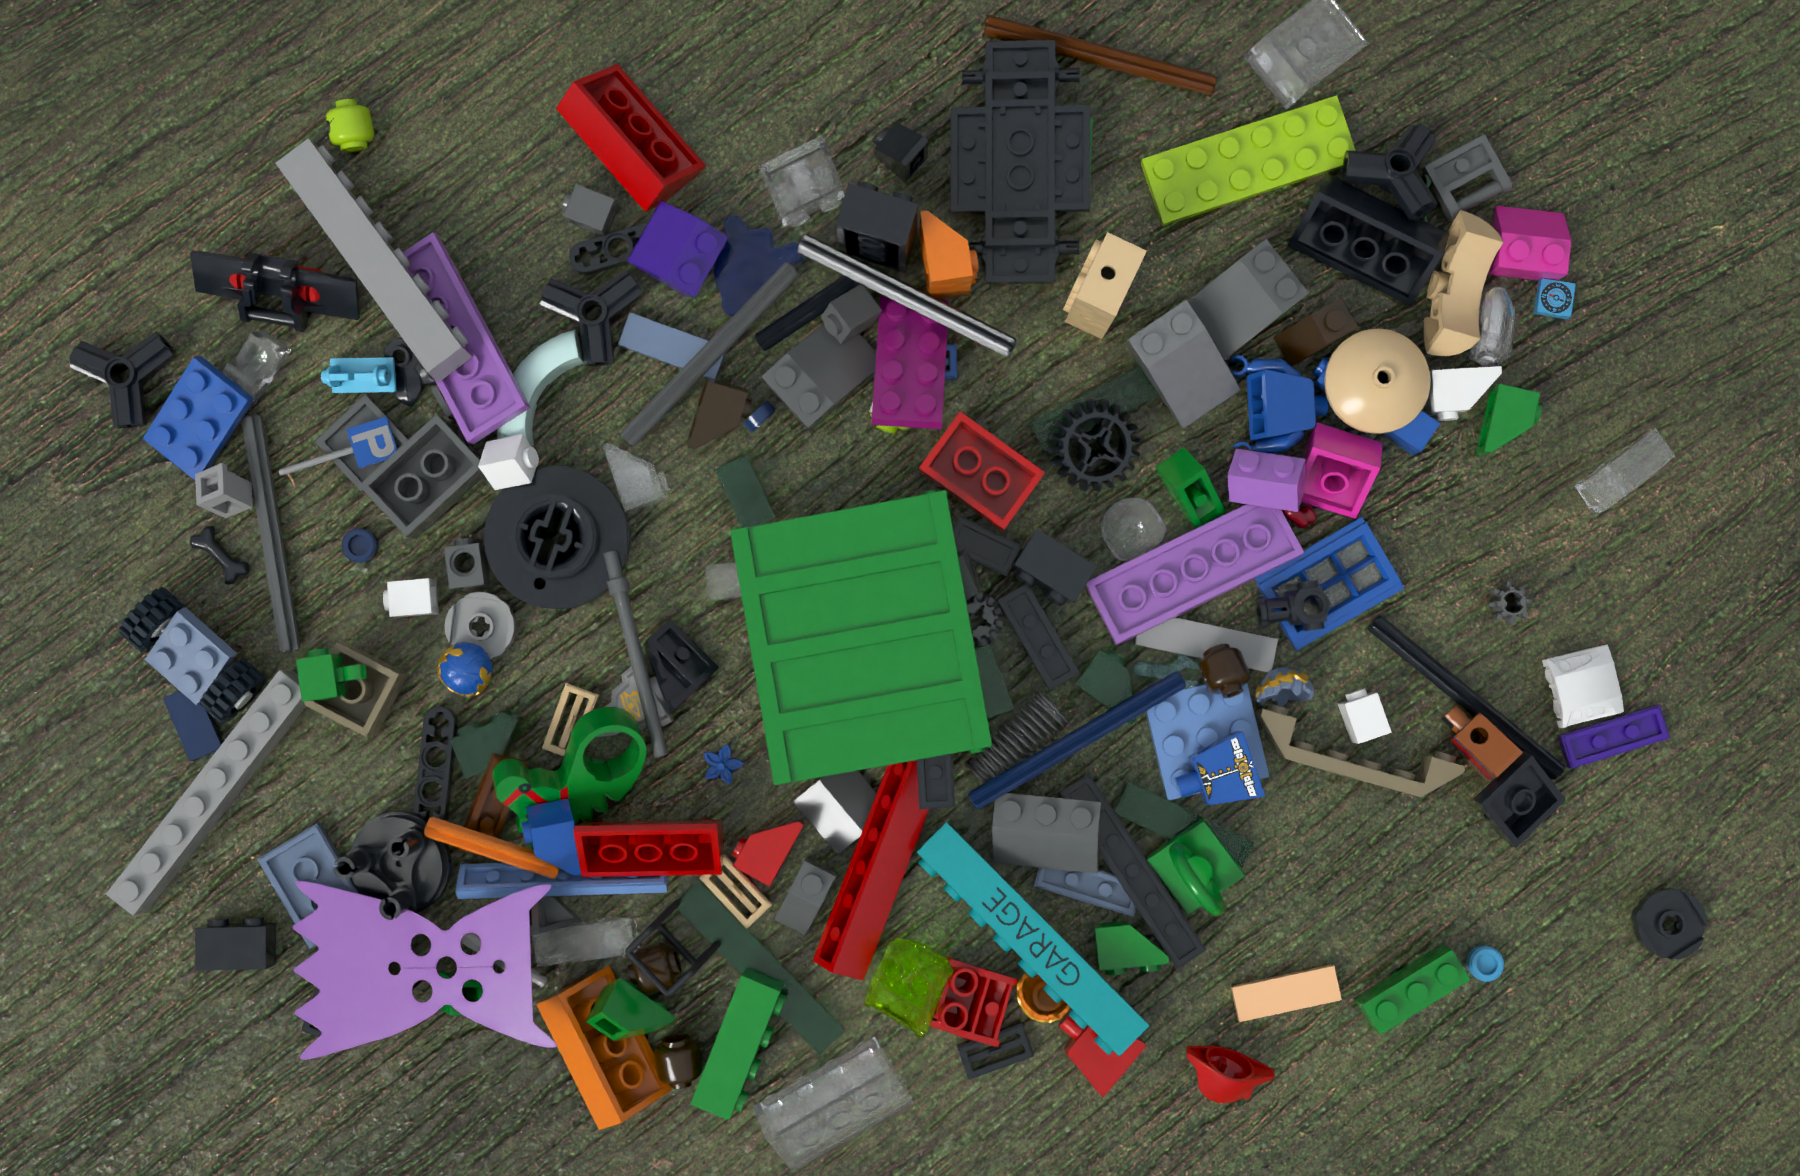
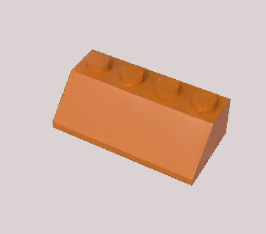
M610 965L561 989L536 1004L599 1130L623 1123L672 1090L669 1084L663 1083L658 1078L655 1055L644 1034L613 1041L586 1022L603 988L616 980Z

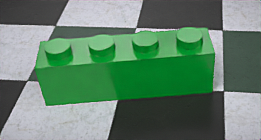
M746 967L739 979L690 1105L726 1120H730L735 1110L742 1111L749 1092L743 1090L748 1078L754 1080L762 1061L756 1058L760 1046L767 1048L774 1028L768 1025L773 1014L780 1015L787 996L781 994L785 983Z

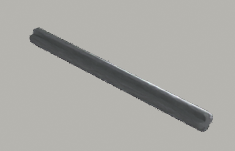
M785 262L625 427L621 433L622 437L631 445H637L798 278V271L790 263Z
M256 414L247 415L241 421L279 650L281 652L297 651L301 646L263 417Z

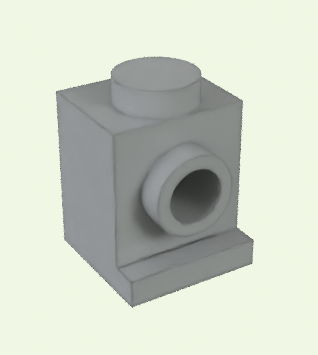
M220 463L195 474L197 506L224 518L253 507L252 483L233 472H228L226 464Z

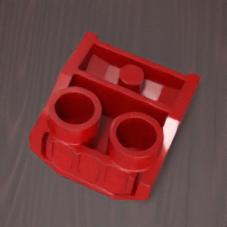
M946 957L938 970L929 999L926 1024L929 1027L966 1039L998 1047L1001 1024L1013 987L1017 986L1018 979Z

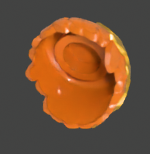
M1025 973L1017 986V999L1023 1012L1029 1018L1039 1022L1051 1023L1062 1019L1071 1007L1063 999L1057 1004L1043 990L1047 983L1038 974L1031 978Z

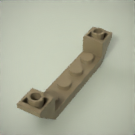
M1268 704L1267 710L1260 708L1256 710L1255 715L1279 758L1413 796L1422 797L1463 774L1466 766L1455 763L1456 756L1436 751L1434 757L1423 755L1416 781H1414L1416 774L1395 769L1393 775L1381 772L1382 765L1361 759L1360 765L1347 762L1348 755L1328 750L1326 756L1313 752L1314 745L1294 740L1293 746H1290L1297 718L1287 716L1289 709Z

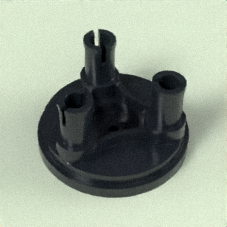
M390 811L373 818L361 828L353 842L352 848L346 853V856H342L334 862L335 865L339 866L334 867L333 871L340 879L352 877L355 887L361 895L382 900L379 905L380 914L385 919L393 920L394 917L396 919L407 910L415 913L423 911L433 905L443 895L449 884L452 872L451 852L448 844L424 835V829L428 821L427 818L410 811Z

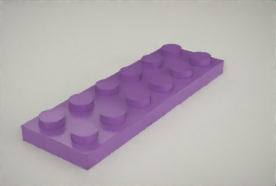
M432 232L403 252L412 263L407 267L411 274L415 276L418 273L431 289L427 293L432 302L438 300L449 313L450 317L446 319L452 329L457 326L470 342L465 347L472 358L440 382L436 379L435 381L466 441L475 444L531 407L441 238Z
M1246 504L1089 580L1086 588L1117 646L1303 556L1304 551L1281 509Z

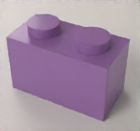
M1242 449L1235 450L1228 472L1229 502L1294 512L1299 511L1306 487L1304 458Z

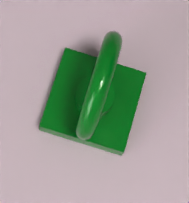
M1204 817L1147 856L1148 863L1188 915L1203 906L1210 914L1221 916L1225 912V903L1220 893L1245 877L1244 870Z

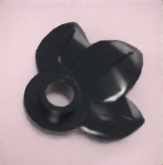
M396 338L387 344L384 357H394L397 392H393V394L400 402L412 407L420 396L422 384L437 385V383L427 373L403 338ZM397 350H402L405 353L406 359L404 362L397 359Z

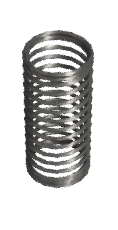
M1037 691L1035 697H1031L1035 706L1026 702L1030 712L1020 708L1021 713L1026 719L1020 714L1014 713L1015 718L1021 725L1015 720L1009 719V723L1016 732L1007 724H1003V727L1010 737L1002 730H997L1005 743L996 735H992V739L999 748L994 744L992 747H989L994 754L987 748H984L983 753L989 760L980 752L975 753L985 767L973 757H969L965 761V765L983 784L990 780L989 777L991 779L996 777L995 772L997 774L1004 772L1000 766L1005 770L1011 768L1003 758L1012 766L1017 764L1006 750L1018 761L1024 760L1012 744L1027 758L1031 756L1017 738L1034 754L1037 753V750L1023 733L1039 748H1043V745L1028 727L1044 742L1049 743V740L1034 722L1049 736L1054 738L1052 731L1038 715L1053 729L1060 732L1058 726L1042 708L1063 727L1069 724L1068 719L1042 692Z

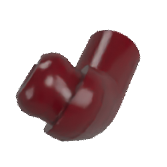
M1305 505L1302 509L1299 508L1298 512L1282 510L1284 516L1298 528H1308V524L1314 523L1317 519L1315 511L1309 505Z

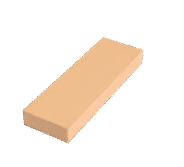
M1332 964L1230 986L1239 1022L1342 1000L1335 966Z

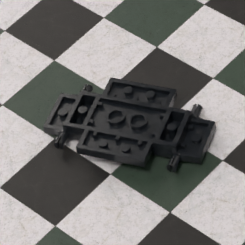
M1055 40L986 41V60L983 70H962V85L983 84L985 107L951 108V214L985 213L983 241L968 242L969 251L976 250L977 256H982L986 264V284H1055V265L1059 255H1080L1079 240L1059 241L1055 230V212H1090V105L1055 106V94L1059 83H1080V67L1059 69L1055 58Z

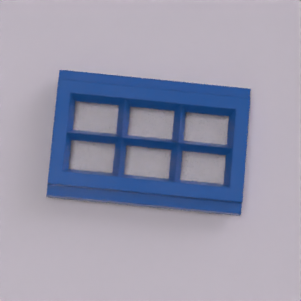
M1363 517L1358 518L1303 550V556L1254 579L1265 599L1284 597L1286 591L1298 590V582L1318 580L1319 587L1322 586L1323 592L1330 602V609L1326 615L1327 621H1324V629L1304 631L1303 624L1290 626L1288 621L1279 622L1296 651L1404 589L1400 578ZM1308 596L1303 602L1305 612L1309 615H1314L1317 612L1318 602L1314 597ZM1276 608V609H1271V610H1272V612H1279V611H1282L1283 609H1282V608Z

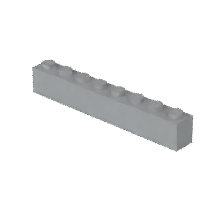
M309 138L275 162V164L427 373L440 382L472 358L465 347L470 342L457 326L453 329L446 321L450 317L449 313L438 300L432 302L427 296V293L431 291L427 283L418 273L415 276L411 274L407 268L412 264L399 247L394 250L388 243L393 237L380 221L376 224L369 216L374 212L363 197L355 198L350 190L355 187L342 170L337 173L332 165L336 160L324 145L318 148Z
M279 670L108 890L106 895L134 916L149 911L306 708L305 702H302L298 674L292 670Z

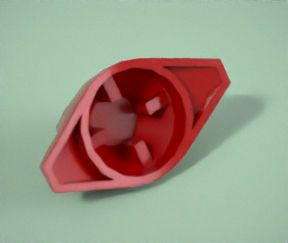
M1220 1046L1186 1047L1187 1059L1196 1068L1199 1089L1211 1101L1231 1103L1241 1098L1249 1099L1256 1086L1271 1081L1275 1077L1273 1068L1232 1049Z

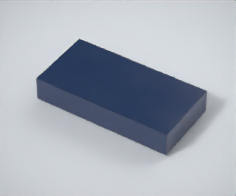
M181 691L163 698L190 762L218 750L223 743V739L211 714L200 704L196 706Z

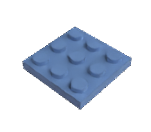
M1247 683L1242 686V693L1231 698H1223L1222 694H1211L1205 684L1186 688L1145 711L1166 800L1181 798L1175 783V777L1193 772L1188 757L1235 731L1244 732L1259 779L1270 777Z

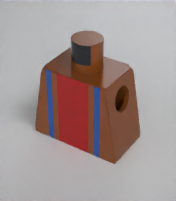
M1455 705L1441 719L1455 733L1449 740L1450 744L1487 782L1497 778L1523 753L1481 713L1470 719ZM1471 732H1474L1479 736V744H1476L1471 740Z

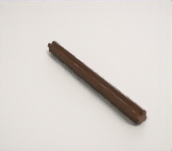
M992 15L988 16L984 27V34L986 36L1005 41L1055 40V54L1208 95L1212 94L1215 89L1217 77L1214 74Z

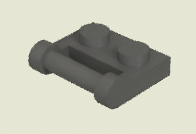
M1485 134L1421 169L1423 174L1429 175L1431 179L1430 186L1441 205L1445 218L1450 223L1454 221L1460 210L1467 211L1497 194L1504 195L1513 189L1510 178ZM1489 172L1492 182L1455 201L1451 194L1452 191Z

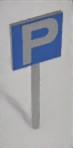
M387 416L346 429L351 447L279 470V474L286 475L354 453L359 469L386 461L398 450Z

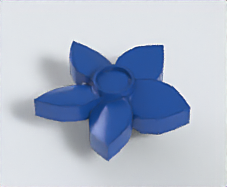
M727 743L721 748L719 755L715 752L703 753L706 762L712 765L707 770L705 779H714L720 774L721 779L731 785L733 778L731 770L740 768L744 762L737 758H730L731 749L729 744Z

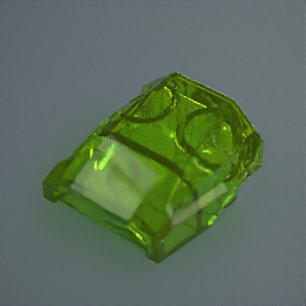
M895 938L889 942L887 950L872 976L864 1006L877 1009L915 1032V1036L921 1039L930 1028L936 1006L947 980L953 974V969L945 957L921 943Z

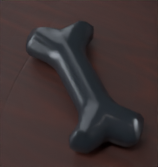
M207 526L202 534L191 536L190 547L206 551L224 569L225 584H234L238 576L249 574V563L236 561L216 542L214 526Z

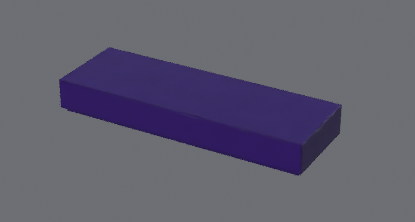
M1653 705L1557 735L1567 768L1573 769L1669 739L1670 735L1660 705Z

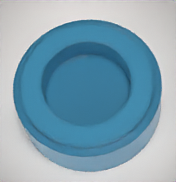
M1480 945L1469 952L1466 966L1473 977L1484 982H1490L1502 974L1504 960L1498 950L1487 945Z

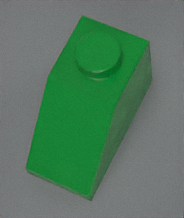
M1504 384L1491 387L1475 455L1484 456L1492 453L1532 428L1533 424L1538 422L1542 411V404L1538 403L1540 393Z
M1184 447L1155 467L1165 488L1194 529L1226 513L1205 468Z

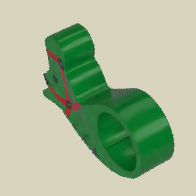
M618 707L594 709L583 715L573 727L561 767L558 770L551 771L542 768L528 770L521 761L516 759H504L499 762L492 772L496 796L501 803L517 814L516 824L518 832L522 836L521 822L528 821L527 806L568 799L574 826L581 822H591L618 803L632 788L641 773L646 759V744L638 722L631 713ZM619 731L633 737L631 744L621 755L606 760L605 763H603V760L593 759L591 761L590 757L584 754L589 742L600 734ZM529 842L530 849L533 850L532 842Z

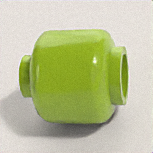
M356 99L336 101V107L326 113L331 144L340 147L341 152H356L367 149V144L374 139L369 108L357 105Z

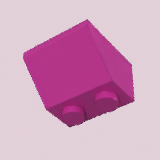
M1503 206L1494 207L1492 227L1499 233L1503 244L1498 250L1487 275L1530 280L1544 278L1556 281L1568 275L1571 237L1564 213Z
M1316 422L1301 457L1305 459L1306 487L1301 502L1356 519L1381 468L1382 442Z

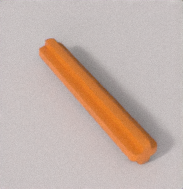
M430 817L424 829V835L428 838L551 879H555L560 868L536 857L534 850L435 817Z

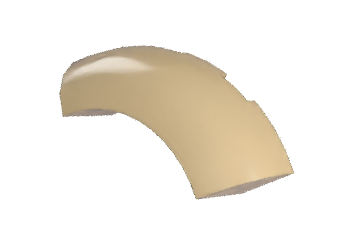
M1462 210L1459 211L1448 230L1449 237L1440 270H1433L1426 298L1432 299L1430 317L1424 318V342L1426 353L1430 355L1451 356L1460 354L1472 348L1481 339L1479 307L1482 290L1490 266L1503 244L1499 233L1490 224Z

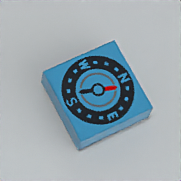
M1544 278L1538 280L1533 314L1561 319L1571 318L1576 284Z

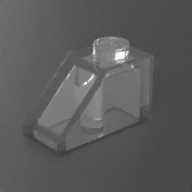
M610 443L602 445L626 512L632 513L668 500L666 491L671 490L664 470L658 472L655 465Z

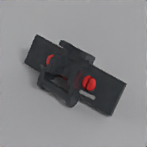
M192 250L190 253L195 291L240 300L237 306L241 322L250 323L251 320L294 327L295 331L304 332L308 322L307 312L359 320L360 318L357 279L324 273L315 268L298 266V261L251 252L244 258ZM261 295L282 297V305L285 312L255 307L253 305L257 304Z

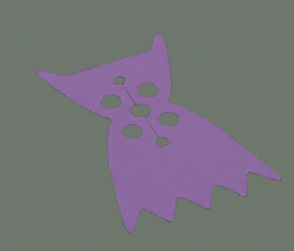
M295 882L296 886L318 905V908L313 913L292 927L293 930L316 944L319 949L315 954L294 968L295 973L320 990L317 996L295 1011L296 1016L321 1031V1035L300 1055V1059L307 1060L322 1057L393 1036L428 1019L444 1005H451L465 1017L515 1039L546 1048L557 1046L555 1041L533 1022L529 911L551 889V885H538L506 896L463 917L449 930L445 931L441 930L430 920L410 910H407L396 919L395 917L393 920L385 919L379 911V905L382 900L318 883ZM466 933H475L481 939V949L475 955H468L461 948V939ZM417 934H425L431 941V949L425 956H417L411 949V941ZM445 956L454 959L457 967H459L455 975L449 979L439 976L436 969L439 959ZM496 960H502L505 963L506 968L503 973L499 974L494 971L493 964ZM390 963H399L401 970L398 975H392L389 972ZM470 979L480 982L483 988L481 998L475 1002L466 1000L462 993L464 983ZM418 980H426L432 986V996L427 1002H419L413 996L412 988Z

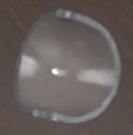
M1126 498L1116 502L1107 510L1102 519L1101 533L1107 546L1118 560L1130 561L1155 549L1165 536L1166 525L1149 502L1140 498Z

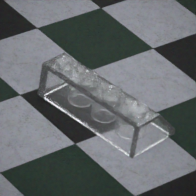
M873 1037L868 1041L858 1044L854 1049L842 1056L828 1061L824 1066L812 1073L798 1078L794 1083L777 1093L768 1095L763 1101L754 1105L753 1108L765 1139L789 1168L794 1171L912 1104L914 1101L888 1054L876 1037Z

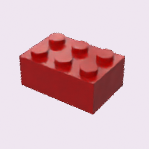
M962 412L958 413L919 467V473L943 490H946L947 493L1001 532L1004 531L1045 474L1040 468Z

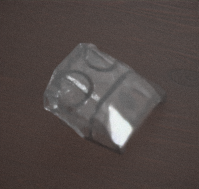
M1494 287L1486 293L1485 300H1480L1479 327H1482L1481 339L1470 348L1469 354L1470 360L1480 363V367L1499 366L1512 354L1517 314L1505 288Z

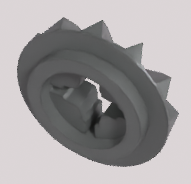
M979 592V594L966 599L968 612L975 614L983 606L981 618L990 625L989 627L978 625L973 629L972 634L975 647H982L992 643L1002 631L1004 619L999 603L988 594Z

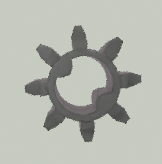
M1508 581L1503 582L1500 590L1496 588L1489 590L1492 599L1491 602L1485 604V607L1492 608L1493 621L1500 620L1503 617L1507 625L1515 624V618L1528 617L1525 608L1527 604L1533 601L1526 599L1524 596L1525 586L1515 588ZM1507 594L1512 597L1510 605L1513 609L1511 612L1505 609L1507 602L1504 598Z

